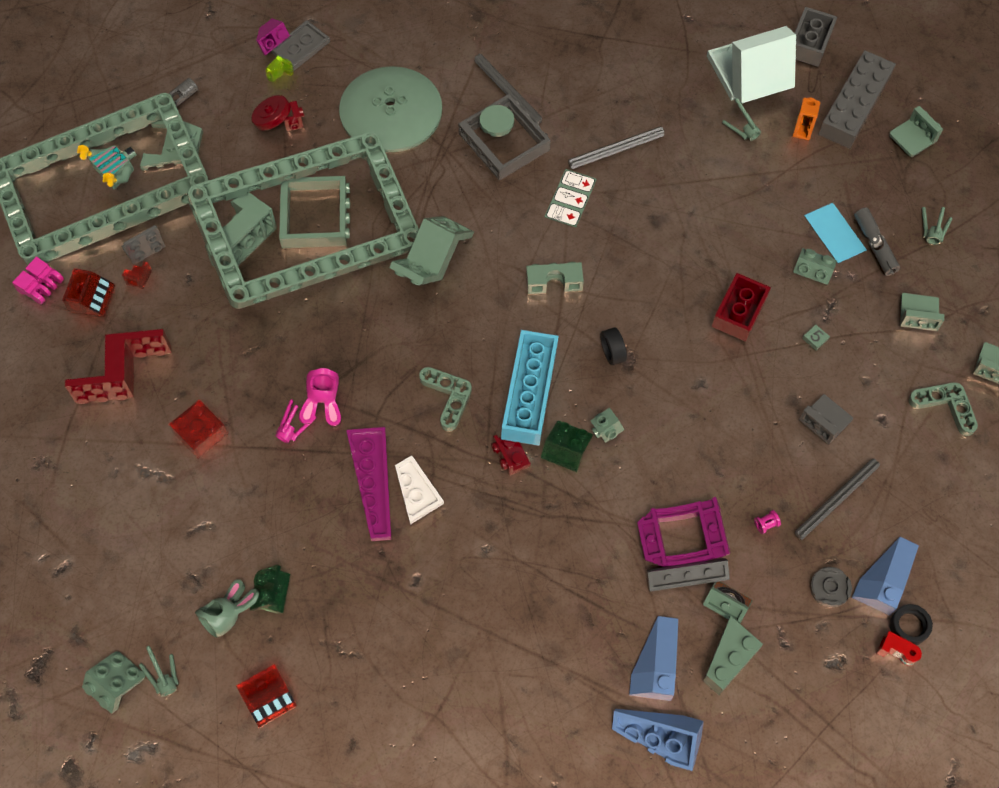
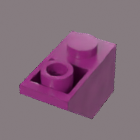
M271 18L259 28L256 41L263 55H267L290 37L282 21Z

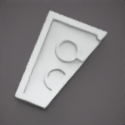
M412 455L395 465L410 525L444 504L443 499Z

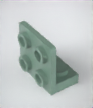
M902 293L900 326L938 331L944 322V314L939 313V298Z
M984 342L973 374L999 384V347Z

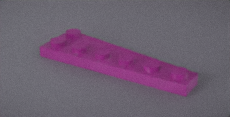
M385 427L347 430L371 541L392 540Z

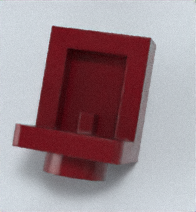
M292 101L290 105L293 116L287 117L284 120L287 131L303 128L301 119L304 117L303 109L298 107L297 101Z

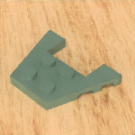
M163 120L151 123L152 128L167 129ZM183 121L198 154L203 130L198 126ZM168 131L162 154L143 153L140 164L141 170L145 171L149 167L154 166L161 168L165 164L174 163V165L182 164Z

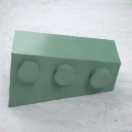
M731 616L703 680L718 695L725 690L763 645Z

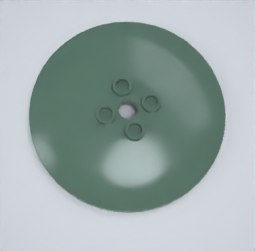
M380 67L363 73L348 85L340 100L339 114L342 126L350 137L372 132L379 137L385 152H401L422 144L435 132L442 117V100L435 85L421 73L404 67ZM388 102L395 103L394 105H386Z

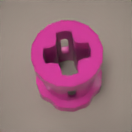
M774 510L769 511V514L763 517L754 518L756 528L761 534H765L766 530L781 526L780 518Z

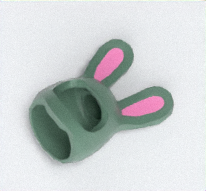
M237 579L232 582L223 598L213 599L206 606L196 610L195 614L204 628L213 637H221L235 625L239 613L255 604L259 597L258 590H250L238 601L244 592L245 585L241 580Z

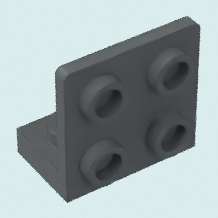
M156 225L129 239L122 245V249L133 265L142 262L148 256L159 252L165 247Z
M823 394L811 407L808 405L804 409L799 420L827 444H830L852 422L853 417Z

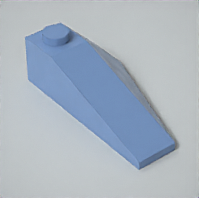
M899 537L859 579L852 598L890 616L898 607L919 545Z
M657 617L632 671L630 696L666 701L672 700L676 678L678 619Z

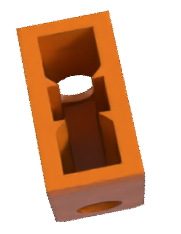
M812 97L803 98L792 137L810 140L818 116L820 101ZM803 120L809 122L807 126L802 125Z

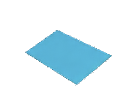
M833 203L804 215L832 256L837 260V263L867 251Z

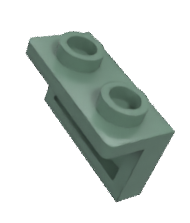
M802 248L793 272L828 284L837 260L829 255L823 256L812 249Z

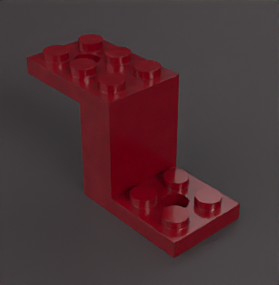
M164 329L105 334V376L65 380V387L75 403L87 404L93 401L107 402L113 399L126 400L127 398H133L134 357L163 356L172 353L171 345Z

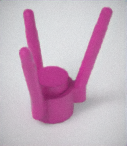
M290 399L275 435L285 443H289L290 440L294 442L310 425L304 424L298 431L293 432L295 428L290 423L298 408V405H295L289 415L293 399Z

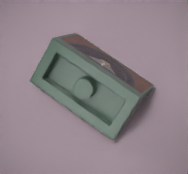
M718 581L714 583L703 605L728 620L730 616L733 617L740 624L753 600Z

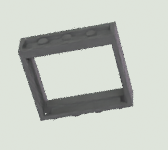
M510 94L491 105H502L510 109L514 114V118L537 142V145L504 165L474 132L475 129L480 127V115L484 109L458 123L459 135L499 181L550 151L551 140L548 134L541 130L539 124L531 119L529 113L523 110L519 102L515 101Z

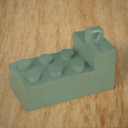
M247 192V195L234 198L230 202L236 214L226 226L222 227L238 266L277 229L272 208L249 192ZM205 245V248H206V251H207V253H208V256H209L211 265L214 266V264H213V262H212V259H211V257H210V254H209V252H208V249H207V247H206V245ZM228 261L220 262L223 266L230 264Z

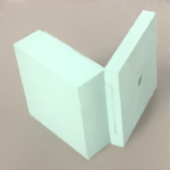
M787 26L732 42V44L708 50L707 58L731 101L738 98L741 103H745L795 87L796 34Z

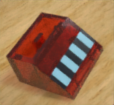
M74 268L62 301L70 312L104 317L115 284L92 271Z
M275 664L236 685L259 728L297 707Z

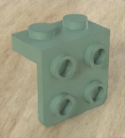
M918 106L914 108L910 119L891 130L889 136L910 157H913L936 143L943 128L927 111Z
M116 651L86 671L82 688L86 694L91 695L97 700L102 708L107 709L112 714L118 710L121 697L145 679V674L123 654Z

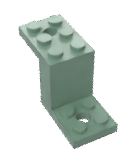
M445 216L424 218L408 257L392 261L389 268L393 269L396 275L406 276L411 279L410 282L419 286L442 280L458 241L472 238L474 231Z

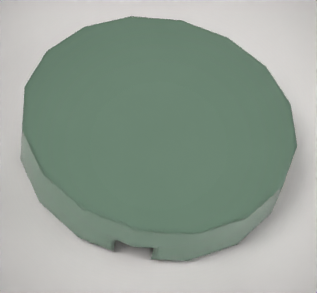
M491 105L481 112L480 127L486 134H491L494 137L504 136L514 126V114L506 106Z

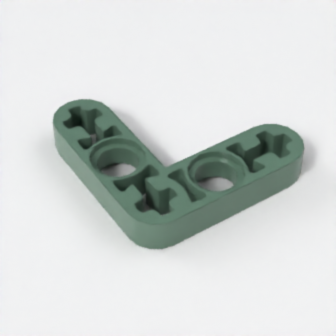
M423 368L419 374L421 384L450 395L441 415L440 424L443 430L453 431L458 426L471 396V383L434 368ZM431 374V378H428V380H426L425 376ZM448 379L451 384L448 387H443L440 382ZM465 386L466 390L460 392V388L462 389ZM457 401L462 406L459 409H453L451 404ZM451 413L453 414L452 423H449V425H447L446 421L449 420Z
M948 383L916 389L909 396V404L916 409L948 403L957 429L964 436L972 435L978 427L966 392L959 383ZM953 389V391L958 392V394L956 395L955 393L950 392ZM938 392L941 395V399H934L931 393ZM956 406H963L966 409V412H958ZM965 423L967 426H971L970 430L968 427H964Z

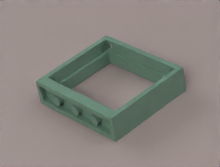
M345 176L302 177L296 180L293 178L281 183L279 240L282 248L347 246V238H350V228H347V224H350V213H347V209H350V198H347V193H350V183H346ZM340 189V232L289 234L290 191Z

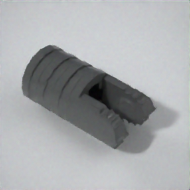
M187 78L168 94L172 98L176 94L179 95L180 98L174 101L176 107H178L197 92L198 87L192 79Z

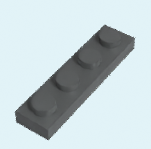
M726 558L646 570L650 592L730 580L728 560Z

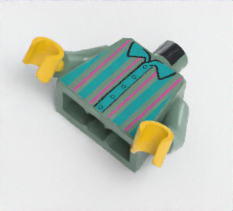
M79 145L77 153L80 154L79 157L85 160L88 156L94 169L103 178L102 182H107V185L113 189H116L121 183H127L134 171L130 160L137 156V154L131 147L123 152L114 145L104 149H89L85 145Z

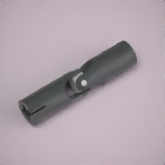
M869 208L858 210L854 217L864 236L870 239L869 245L885 275L895 274L901 267L886 239L880 234V229ZM884 243V246L880 250H875L874 247L879 248Z

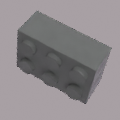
M805 7L795 31V60L819 67L833 32L837 16Z

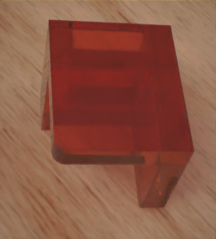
M144 262L142 267L134 265L132 271L125 269L122 277L126 285L144 289L152 270L149 263Z

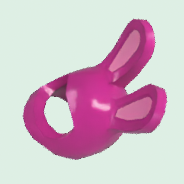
M326 368L308 372L306 376L307 399L299 412L301 423L310 424L314 420L317 403H324L326 422L330 426H337L341 423V414L335 402L339 384L338 373Z

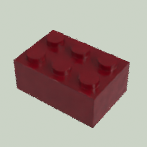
M736 273L714 317L712 327L746 342L767 300L771 287Z

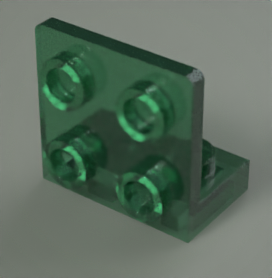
M557 421L545 441L541 458L577 472L593 434L584 429L571 426L566 422Z

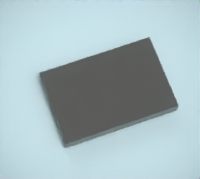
M306 20L289 34L290 37L274 48L271 53L295 71L330 43V38Z

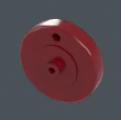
M271 96L255 108L251 117L252 123L259 130L275 128L287 118L291 105L285 96Z

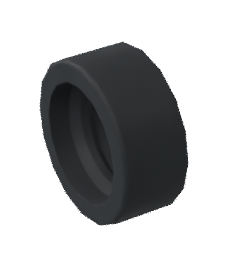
M613 327L601 331V345L609 364L616 365L627 360V352L619 330Z
M908 604L896 610L890 619L889 627L892 633L915 645H919L930 636L933 622L925 609L918 605ZM904 614L916 616L922 622L923 631L921 634L912 637L904 633L899 625L901 616Z

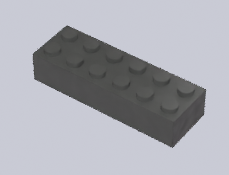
M864 50L823 121L819 135L851 149L888 83L896 63Z

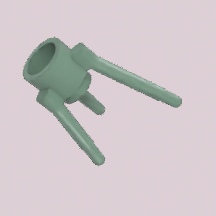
M735 98L736 103L748 121V124L743 128L744 132L725 120L722 123L741 135L744 140L749 138L750 141H753L761 134V131L754 124L739 99Z
M922 207L923 238H926L929 244L938 245L943 242L944 236L951 224L952 217H949L942 230L941 223L945 207L941 208L937 226H932L929 230L926 208Z
M147 646L146 649L159 677L157 682L142 663L139 664V667L154 686L156 693L160 694L161 697L174 693L179 682L176 677L173 655H169L170 677L169 674L163 675L151 647Z

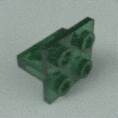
M280 565L260 570L255 575L254 589L259 591V597L255 604L250 607L251 611L262 609L275 614L283 613L290 574L280 571Z

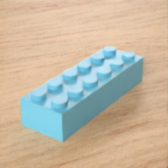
M521 330L502 424V440L540 446L559 336Z

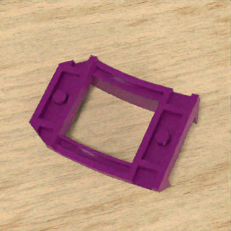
M713 497L711 500L698 501L676 507L651 508V511L637 522L645 560L666 567L702 562L730 555V547L717 498ZM700 516L707 549L666 556L659 523Z

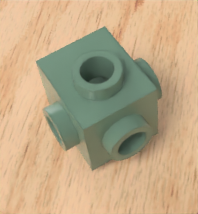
M610 407L590 420L594 426L592 428L593 433L597 438L602 437L605 443L614 439L625 430Z

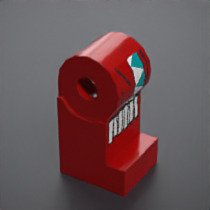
M890 631L883 636L876 654L882 657L890 654L907 666L915 664L922 657L921 649L917 645Z

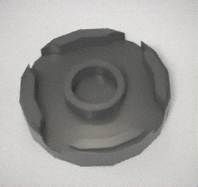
M824 567L812 577L810 590L818 603L822 606L834 608L845 604L851 596L852 585L851 580L842 570L835 567Z

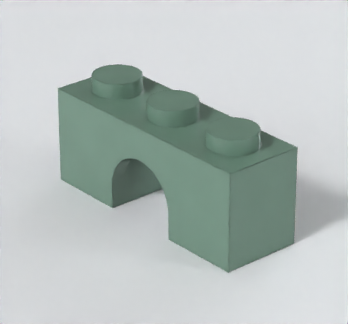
M582 262L550 263L547 265L532 264L531 266H526L528 294L546 293L547 283L551 280L562 282L564 292L583 291Z

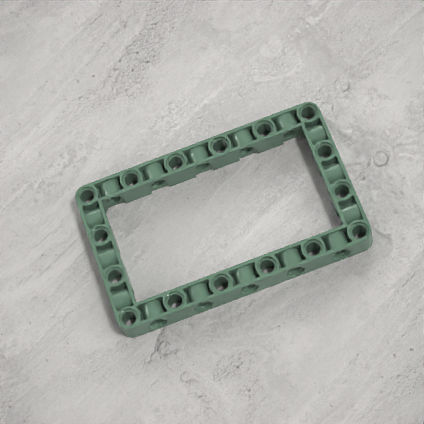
M160 93L0 158V204L18 253L28 266L35 257L47 263L189 204L188 191L190 187L208 181L209 178L172 96L168 93ZM163 120L187 173V177L34 239L33 228L23 210L25 207L20 194L13 183L16 178L27 173L31 174L59 160H66L78 155L77 149L79 145H85L88 148L98 147L115 140L116 137L126 133L130 134L147 127L148 124ZM194 195V196H193V197L196 198V199L202 198L201 195Z
M372 132L191 186L188 191V202L228 301L236 309H241L409 253L414 242H410L407 238L410 237L415 240L419 231L379 137ZM333 153H338L340 156H335ZM358 158L367 161L371 177L377 191H380L384 207L391 223L395 225L396 233L244 282L212 203L247 195V192L257 189L270 188L293 178L296 180L309 176L322 169H331L348 164L349 161ZM299 163H304L307 166L302 167L299 165ZM269 173L272 177H266L264 174ZM380 174H385L387 178L381 177ZM236 184L238 187L231 188L229 185ZM194 195H201L202 198L196 199V198H194L193 196H194ZM393 206H399L401 210H397ZM212 227V228H214L216 231H214V232H209V231H207V228ZM374 249H380L382 253H376ZM340 260H346L348 264L344 265L340 263ZM228 261L230 264L223 266L220 262ZM311 271L314 275L308 276L305 274V272ZM275 282L279 287L273 288L270 286V283ZM241 294L244 298L238 300L234 298V295Z

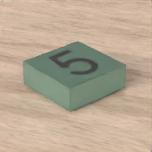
M815 325L802 339L817 351L829 340L830 336Z

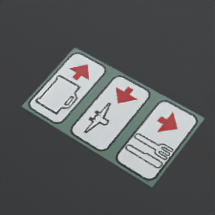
M565 169L544 217L577 227L597 179Z

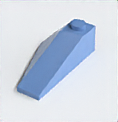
M615 709L612 730L634 743L638 742L647 747V751L650 753H657L662 756L668 764L693 771L701 742L704 721L683 715Z

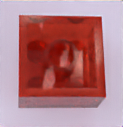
M200 400L169 424L175 436L197 459L228 435L225 425Z

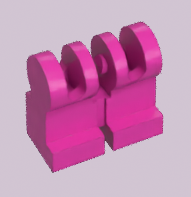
M35 257L25 268L27 272L22 271L12 283L19 293L27 295L42 305L45 299L41 295L47 297L51 295L46 286L56 290L57 285L54 281L61 284L64 278L55 269L49 267L47 263Z

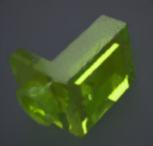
M278 55L266 68L267 79L271 82L280 78L283 72L290 76L293 75L292 63L288 59Z

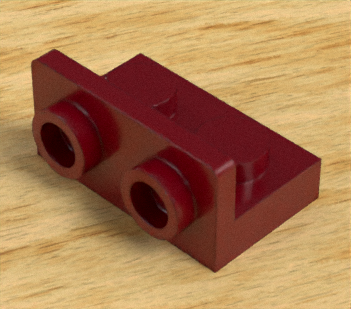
M497 434L493 436L492 449L495 454H499L501 458L499 460L503 470H507L509 476L531 466L520 442L502 440L501 437L498 438Z

